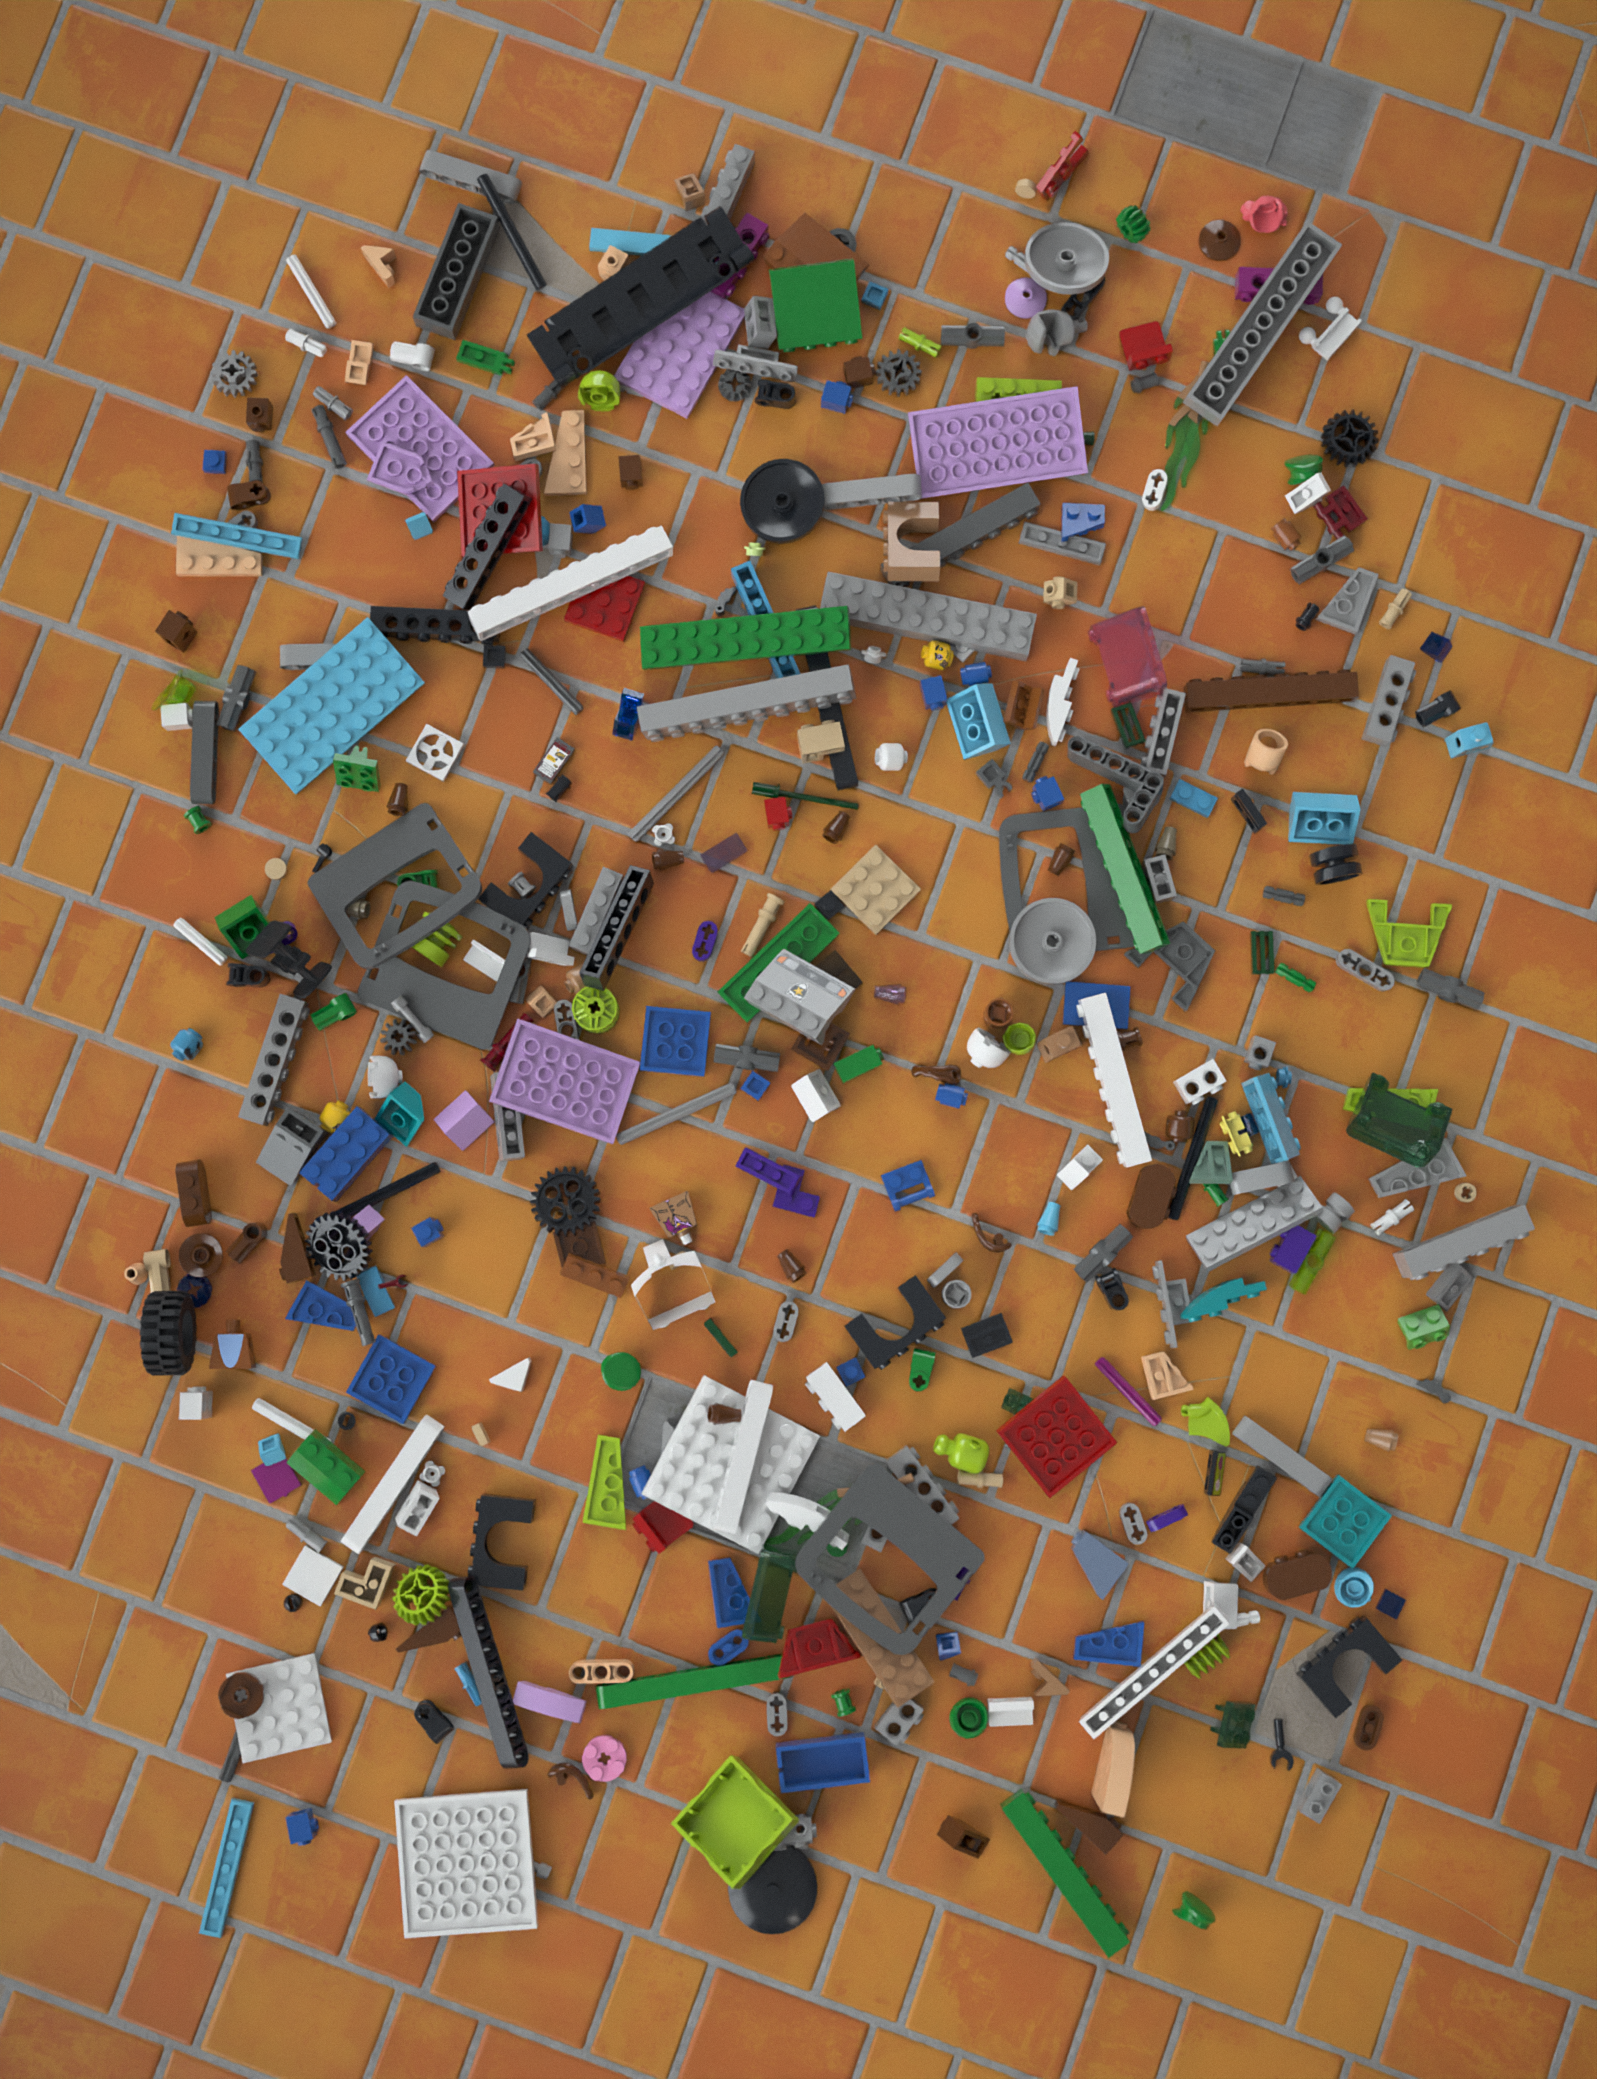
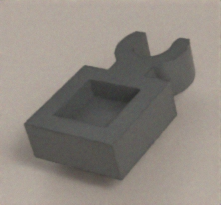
M993 759L976 771L975 774L988 790L993 786L996 788V795L1002 799L1004 797L1000 791L1002 787H1006L1009 792L1012 791L1011 784L1002 780L1006 774Z

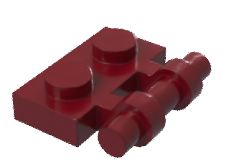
M1344 485L1326 496L1325 500L1329 504L1324 508L1321 502L1313 506L1317 512L1316 516L1319 520H1323L1328 527L1327 531L1330 535H1334L1336 540L1344 536L1340 530L1342 527H1345L1350 533L1368 520ZM1332 511L1340 520L1337 523L1329 515Z

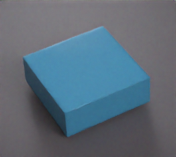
M869 281L861 303L881 310L889 289Z

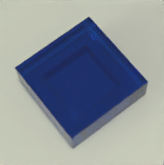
M1384 1589L1375 1609L1397 1620L1406 1599Z

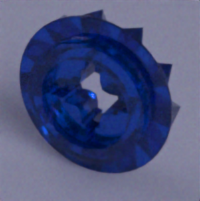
M186 1274V1276L179 1280L176 1290L188 1293L191 1290V1284L194 1287L202 1286L197 1291V1297L194 1294H190L193 1299L195 1308L205 1305L212 1295L211 1282L207 1277H194Z

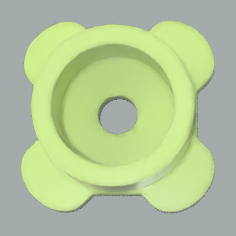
M749 543V547L744 546L748 556H763V550H766V548L761 547V543Z

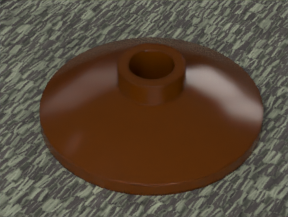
M1225 220L1209 222L1203 227L1199 235L1201 251L1205 256L1216 261H1224L1233 257L1241 243L1237 228ZM1218 235L1224 236V239H1219Z
M194 1234L188 1237L180 1247V1265L185 1272L194 1277L209 1276L222 1263V1247L211 1235ZM202 1251L206 1253V1258L203 1260L199 1257Z

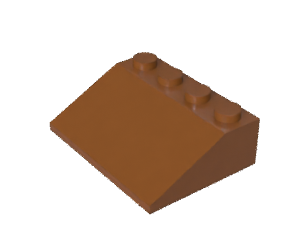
M806 213L778 237L763 256L765 263L772 269L853 258L856 282L869 267L866 261Z

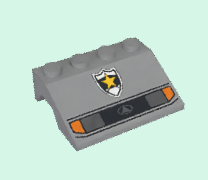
M783 949L755 979L744 999L750 1005L822 1045L830 1023L836 1015L844 1010L856 989Z

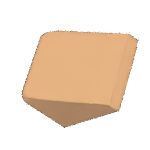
M541 985L525 999L542 1018L557 1003Z

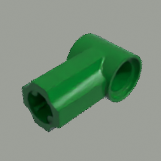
M343 993L332 999L330 1004L312 1013L310 1016L318 1030L322 1031L338 1021H344L354 1016L357 1010L348 994Z

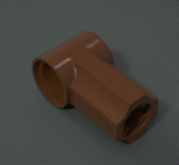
M257 1222L247 1224L243 1232L226 1250L227 1254L241 1264L257 1244L267 1236L265 1225ZM254 1226L259 1230V1235L256 1239L251 1236V1229Z

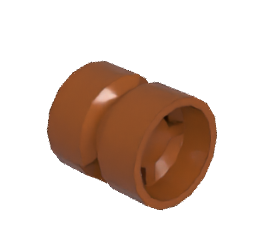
M1003 998L992 1000L986 1006L983 1013L985 1023L993 1029L1004 1028L1012 1020L1014 1015L1013 1007L1010 1002Z

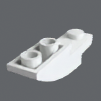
M1073 658L1069 659L1063 677L1054 675L1049 690L1046 718L1048 736L1051 745L1054 747L1058 741L1062 742L1066 732L1062 728L1065 721H1070L1073 710L1070 709L1072 703L1064 700L1069 699L1072 691L1069 684L1071 679L1076 680L1080 669L1076 667L1078 660Z
M771 1492L766 1501L770 1511L781 1515L789 1525L800 1530L807 1524L811 1531L815 1532L831 1512L816 1502L792 1494ZM840 1529L829 1544L843 1550L848 1543L849 1534Z

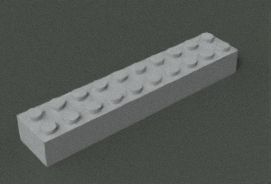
M1309 221L1305 223L1183 401L1185 405L1214 425H1219L1342 246L1341 243Z
M827 572L820 608L848 606L850 626L928 642L936 640L947 643L950 646L968 647V649H973L977 652L1021 661L1027 660L1037 615L833 572Z
M848 664L638 706L637 711L642 734L651 742H659L667 736L679 738L685 736L687 732L699 734L705 732V729L714 727L715 730L726 728L728 724L744 725L747 724L748 720L764 721L768 719V716H788L789 712L793 711L805 713L813 707L825 709L831 707L833 703L839 702L841 705L852 703V700L857 698L852 672Z

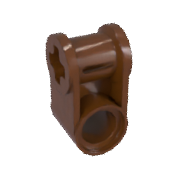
M259 480L227 486L230 508L232 510H242L252 506L263 505L271 498L270 490Z

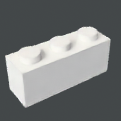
M827 1362L806 1377L808 1382L805 1385L812 1394L816 1392L821 1398L818 1403L825 1412L829 1410L834 1417L831 1421L838 1430L842 1428L844 1431H847L866 1416Z

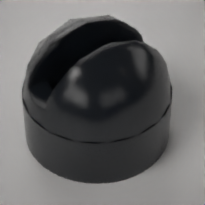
M346 1411L339 1415L338 1425L340 1428L349 1430L354 1427L356 1419L351 1412ZM346 1415H350L346 1426L343 1425Z
M290 1594L284 1599V1608L289 1612H296L302 1606V1598L298 1594ZM290 1598H292L294 1609H291Z
M383 1623L375 1624L369 1628L368 1635H370V1640L373 1642L386 1640L388 1632Z

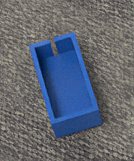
M356 1106L299 1173L314 1186H319L317 1189L331 1201L337 1202L392 1139L393 1135L362 1108Z
M864 1732L776 1743L781 1793L870 1782Z

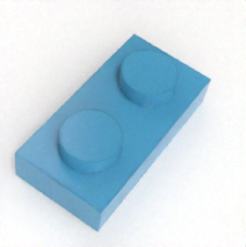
M1181 779L1178 780L1169 800L1206 818L1209 817L1218 799Z

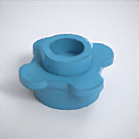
M1288 1066L1276 1071L1277 1086H1282L1285 1089L1292 1081V1073L1288 1071Z

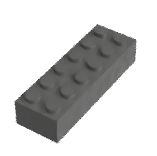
M461 203L457 204L413 314L416 327L456 341L501 228L497 216Z

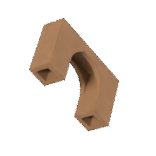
M888 502L887 510H883V523H887V526H883V539H887V543L883 544V556H887V559H884L883 572H888V581L939 582L940 551L912 550L899 542L901 537L910 533H938L939 502Z

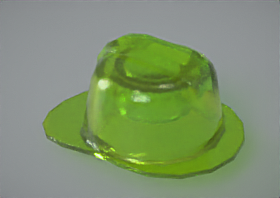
M183 669L176 673L171 683L154 701L151 708L153 711L163 704L189 702L196 687L182 676Z

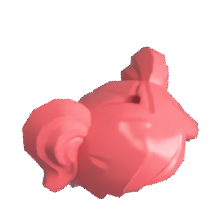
M1262 196L1255 202L1247 201L1240 209V212L1244 215L1242 218L1250 221L1252 228L1259 233L1274 232L1280 225L1286 226L1287 224L1285 220L1288 215L1286 205L1279 198L1273 196Z

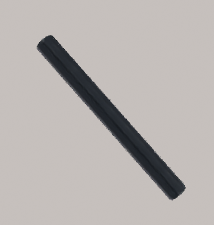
M487 173L480 175L477 181L495 215L498 217L531 282L537 291L542 290L547 284Z
M1208 1096L1205 1100L1177 1184V1191L1170 1205L1169 1219L1177 1221L1180 1217L1190 1187L1189 1180L1201 1154L1218 1100L1216 1098Z
M433 1162L336 1210L335 1213L337 1215L343 1212L344 1218L348 1215L352 1217L366 1206L370 1205L372 1207L440 1173V1168L436 1162Z

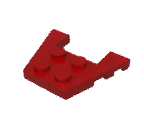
M1076 131L1071 135L1072 141L1067 147L1064 146L1060 151L1061 157L1054 165L1051 164L1036 186L1040 196L1046 201L1057 194L1061 184L1071 176L1073 171L1089 155L1088 149L1081 144L1083 141L1082 136Z

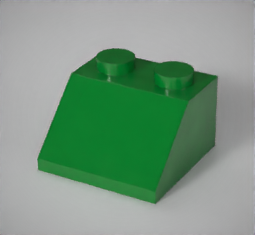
M252 895L214 917L220 932L241 959L249 956L246 953V949L270 923Z

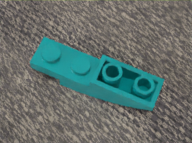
M1235 1278L1222 1282L1195 1298L1183 1310L1180 1318L1189 1319V1322L1202 1320V1315L1209 1314V1317L1222 1315L1221 1310L1229 1309L1227 1303L1240 1301V1296L1247 1295V1298L1260 1296V1291L1267 1290L1265 1281L1244 1285L1243 1278Z

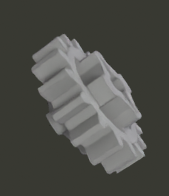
M232 350L231 355L224 352V358L217 356L219 363H212L215 370L210 371V373L214 377L212 382L214 385H217L218 391H223L227 397L231 392L234 398L237 397V393L245 396L244 390L246 389L251 392L250 385H256L257 382L254 377H258V373L255 371L257 367L254 362L252 363L251 357H245L242 351L237 355L235 350ZM239 362L244 364L247 368H245L244 366H240ZM224 379V381H228L229 385L222 382V380Z

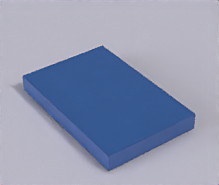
M1066 982L1062 1025L1084 1026L1083 1017L1079 1018L1076 1005H1079L1078 1000L1106 993L1116 1029L1127 1030L1130 986Z

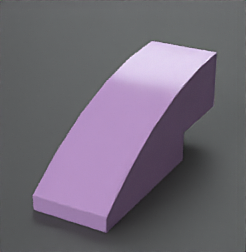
M519 1681L517 1683L513 1703L517 1706L576 1723H581L587 1703L586 1700L528 1681Z

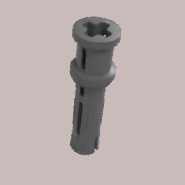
M360 1278L340 1285L341 1288H344L348 1300L346 1305L351 1307L362 1346L375 1343L376 1340L365 1310L364 1302L366 1298L362 1296L359 1286Z

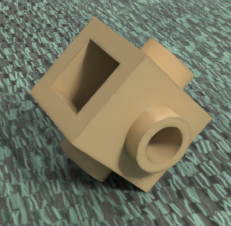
M1061 576L1053 577V580L1044 582L1043 603L1052 605L1054 609H1063L1065 605L1077 603L1078 582Z

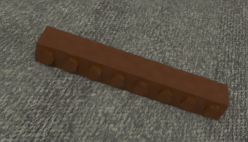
M1349 669L1339 670L1337 673L1330 674L1329 671H1319L1314 675H1308L1307 672H1299L1295 676H1287L1285 673L1275 674L1274 677L1267 678L1265 675H1255L1251 679H1244V676H1235L1231 680H1223V678L1217 677L1202 682V679H1192L1183 688L1184 693H1186L1184 699L1185 713L1355 702L1359 698L1357 672H1350Z

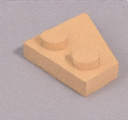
M547 412L541 415L542 419L534 425L530 423L522 432L517 433L510 439L515 461L556 451Z
M1165 1352L1141 1357L1152 1400L1193 1390V1386L1183 1378L1179 1369L1171 1363L1170 1358Z

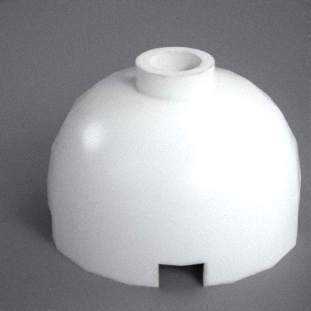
M979 1027L973 1031L967 1042V1051L972 1057L970 1061L978 1068L982 1066L996 1068L1007 1059L1011 1052L1005 1048L1002 1042L999 1044L994 1039L996 1038L995 1036Z
M370 1056L369 1058L373 1061L368 1062V1086H373V1092H369L370 1098L388 1097L389 1093L398 1087V1083H402V1070H398L396 1063L387 1056Z

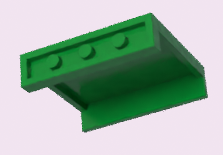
M853 258L769 269L779 350L783 349V352L796 351L795 347L803 346L804 350L815 349L818 344L832 347L836 346L837 342L845 341V344L858 343V339H862Z

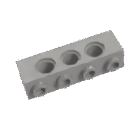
M1393 655L1386 659L1363 731L1362 740L1384 747L1390 742H1394L1398 731L1395 729L1396 723L1401 721L1404 713L1401 707L1403 702L1407 701L1410 690H1407L1409 682H1413L1416 670H1413L1415 662ZM1392 678L1399 679L1401 685H1394ZM1386 698L1393 699L1394 706L1388 705ZM1380 717L1387 719L1388 726L1380 723Z
M495 1072L490 1076L491 1090L494 1088L499 1072ZM493 1103L499 1161L523 1159L525 1153L520 1112Z
M905 1445L885 1460L898 1479L906 1475L905 1467L907 1465L914 1464L917 1467V1472L913 1475L915 1481L905 1485V1487L929 1507H931L933 1501H941L943 1508L937 1513L951 1525L959 1519L957 1513L960 1511L953 1501L949 1503L946 1501L944 1495L947 1493L940 1483L936 1485L931 1480L933 1474L927 1465L923 1467L918 1462L920 1456L914 1447L909 1449ZM922 1482H927L930 1485V1490L926 1494L918 1492V1486Z

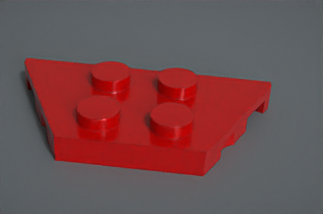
M832 1619L787 1630L778 1678L782 1679L861 1658V1656L848 1642L847 1637L839 1631L838 1626Z

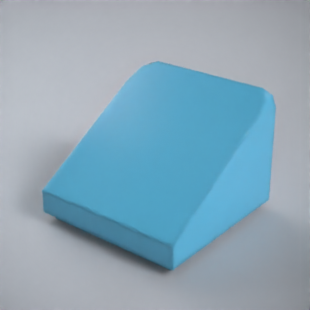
M425 512L405 520L414 540L433 533Z
M279 1433L258 1441L260 1458L266 1466L286 1459Z

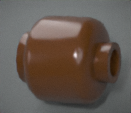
M1175 1110V1114L1169 1115L1166 1120L1165 1133L1170 1137V1141L1187 1142L1188 1139H1191L1194 1135L1195 1119L1188 1116L1187 1111Z

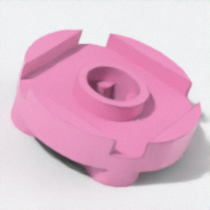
M599 1735L591 1739L582 1755V1764L586 1773L591 1779L601 1782L616 1779L623 1772L627 1761V1752L623 1743L610 1735ZM602 1752H605L607 1756L610 1755L611 1759L608 1760V1764L599 1761L598 1758L601 1757Z

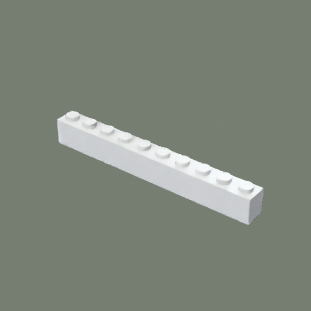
M662 525L657 528L651 527L639 536L633 535L621 544L609 546L603 552L592 553L585 560L572 562L567 568L562 570H554L548 576L542 579H534L522 588L516 587L504 596H496L484 605H475L468 611L469 620L479 640L483 641L673 556V546Z

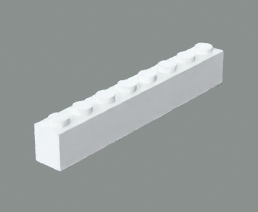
M1102 993L1078 1000L1079 1005H1076L1079 1018L1083 1017L1085 1025L1082 1026V1031L1085 1039L1088 1038L1090 1042L1088 1053L1090 1059H1094L1096 1067L1093 1068L1096 1080H1100L1102 1086L1099 1089L1100 1097L1107 1104L1108 1109L1105 1110L1107 1121L1111 1122L1113 1126L1111 1137L1119 1148V1151L1116 1152L1118 1162L1127 1168L1152 1161L1107 995Z
M1214 1603L1081 1716L1079 1723L1095 1739L1230 1624L1228 1617Z

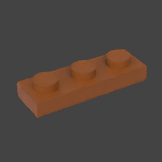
M568 1253L560 1271V1275L619 1298L622 1297L629 1281L628 1275Z

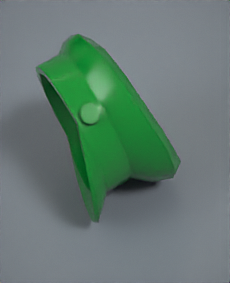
M1308 454L1286 460L1284 465L1291 474L1287 483L1289 485H1297L1310 479L1315 474L1321 473L1323 470V458L1318 455Z
M618 1352L607 1356L603 1360L601 1373L608 1387L618 1391H626L636 1386L640 1380L641 1367L637 1359L632 1355Z
M973 1697L959 1700L950 1711L949 1721L951 1728L956 1734L965 1739L981 1735L989 1721L986 1706L979 1699Z
M1188 1891L1182 1893L1181 1906L1172 1909V1913L1175 1916L1200 1929L1206 1930L1216 1921L1213 1911L1203 1901Z

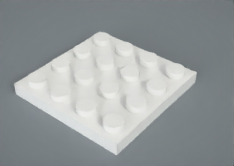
M315 1653L226 1674V1678L237 1672H248L255 1675L264 1685L265 1696L259 1710L249 1717L242 1719L234 1718L243 1763L332 1742ZM245 1690L236 1691L235 1694L238 1696V1701L247 1699L248 1696L245 1694Z

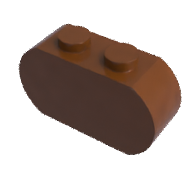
M202 1160L177 1163L175 1173L181 1215L185 1226L193 1227L210 1224L212 1211L206 1170Z
M1154 1164L1144 1167L1139 1171L1126 1211L1128 1219L1136 1227L1141 1229L1155 1228L1162 1224L1163 1220L1168 1219L1171 1209L1168 1207L1170 1199H1174L1177 1187L1174 1186L1176 1180L1170 1169L1163 1165Z
M1308 1549L1295 1552L1296 1556L1287 1558V1555L1274 1558L1275 1562H1271L1265 1567L1263 1584L1271 1595L1280 1600H1287L1326 1589L1332 1579V1569L1329 1562L1323 1556L1312 1551L1309 1552Z

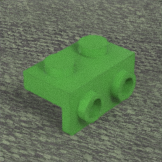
M1439 1304L1398 1318L1397 1323L1407 1340L1406 1346L1408 1350L1420 1349L1433 1341L1440 1342L1449 1336L1450 1325Z

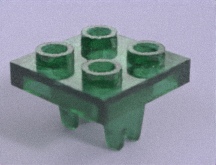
M1226 1701V1705H1215V1709L1224 1712L1221 1727L1211 1726L1210 1731L1219 1734L1217 1746L1223 1748L1247 1747L1250 1741L1251 1724L1255 1719L1254 1710L1256 1704L1242 1701Z

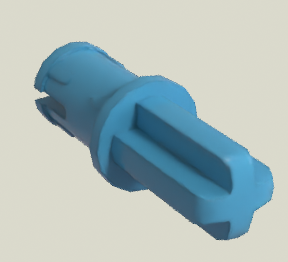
M464 1662L454 1668L464 1685L462 1688H466L475 1706H479L482 1702L473 1673L467 1662Z

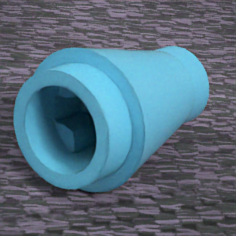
M1048 1202L1037 1224L1040 1233L1050 1236L1055 1235V1232L1058 1231L1061 1205Z

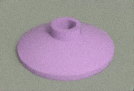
M1019 278L1013 281L1005 293V304L1008 310L1014 316L1023 319L1032 318L1038 312L1043 311L1047 301L1045 289L1032 278ZM1023 293H1029L1030 297H1024Z

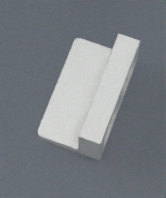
M530 932L531 944L526 956L527 958L561 966H573L575 957L567 955L568 940Z
M472 940V947L463 960L497 982L505 960L477 941Z
M820 1069L807 1074L791 1085L812 1122L841 1106Z
M1204 1581L1203 1612L1216 1603L1230 1620V1624L1224 1629H1236L1238 1585Z
M1032 1697L987 1699L988 1723L990 1727L1033 1724L1034 1701Z

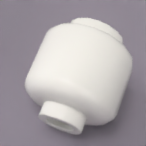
M882 743L875 751V763L883 771H899L908 760L907 751H904L900 743Z

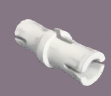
M1405 1199L1394 1209H1388L1384 1216L1371 1223V1228L1375 1229L1381 1225L1380 1228L1374 1231L1379 1236L1392 1225L1396 1226L1399 1224V1220L1413 1212L1414 1208L1411 1205L1404 1210L1403 1208L1410 1204Z

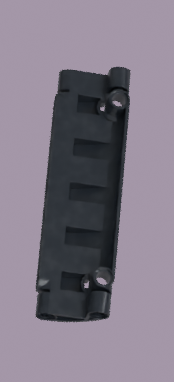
M721 206L704 216L708 225H706L701 217L696 219L544 321L549 329L548 332L541 324L526 334L561 389L635 342L755 261L751 250L742 242ZM718 256L719 260L713 263L712 260ZM722 263L727 264L729 268L725 276H722L718 271ZM575 350H578V351H579L578 354H576L575 356H572V353H573ZM581 357H585L588 361L585 369L577 367V360Z

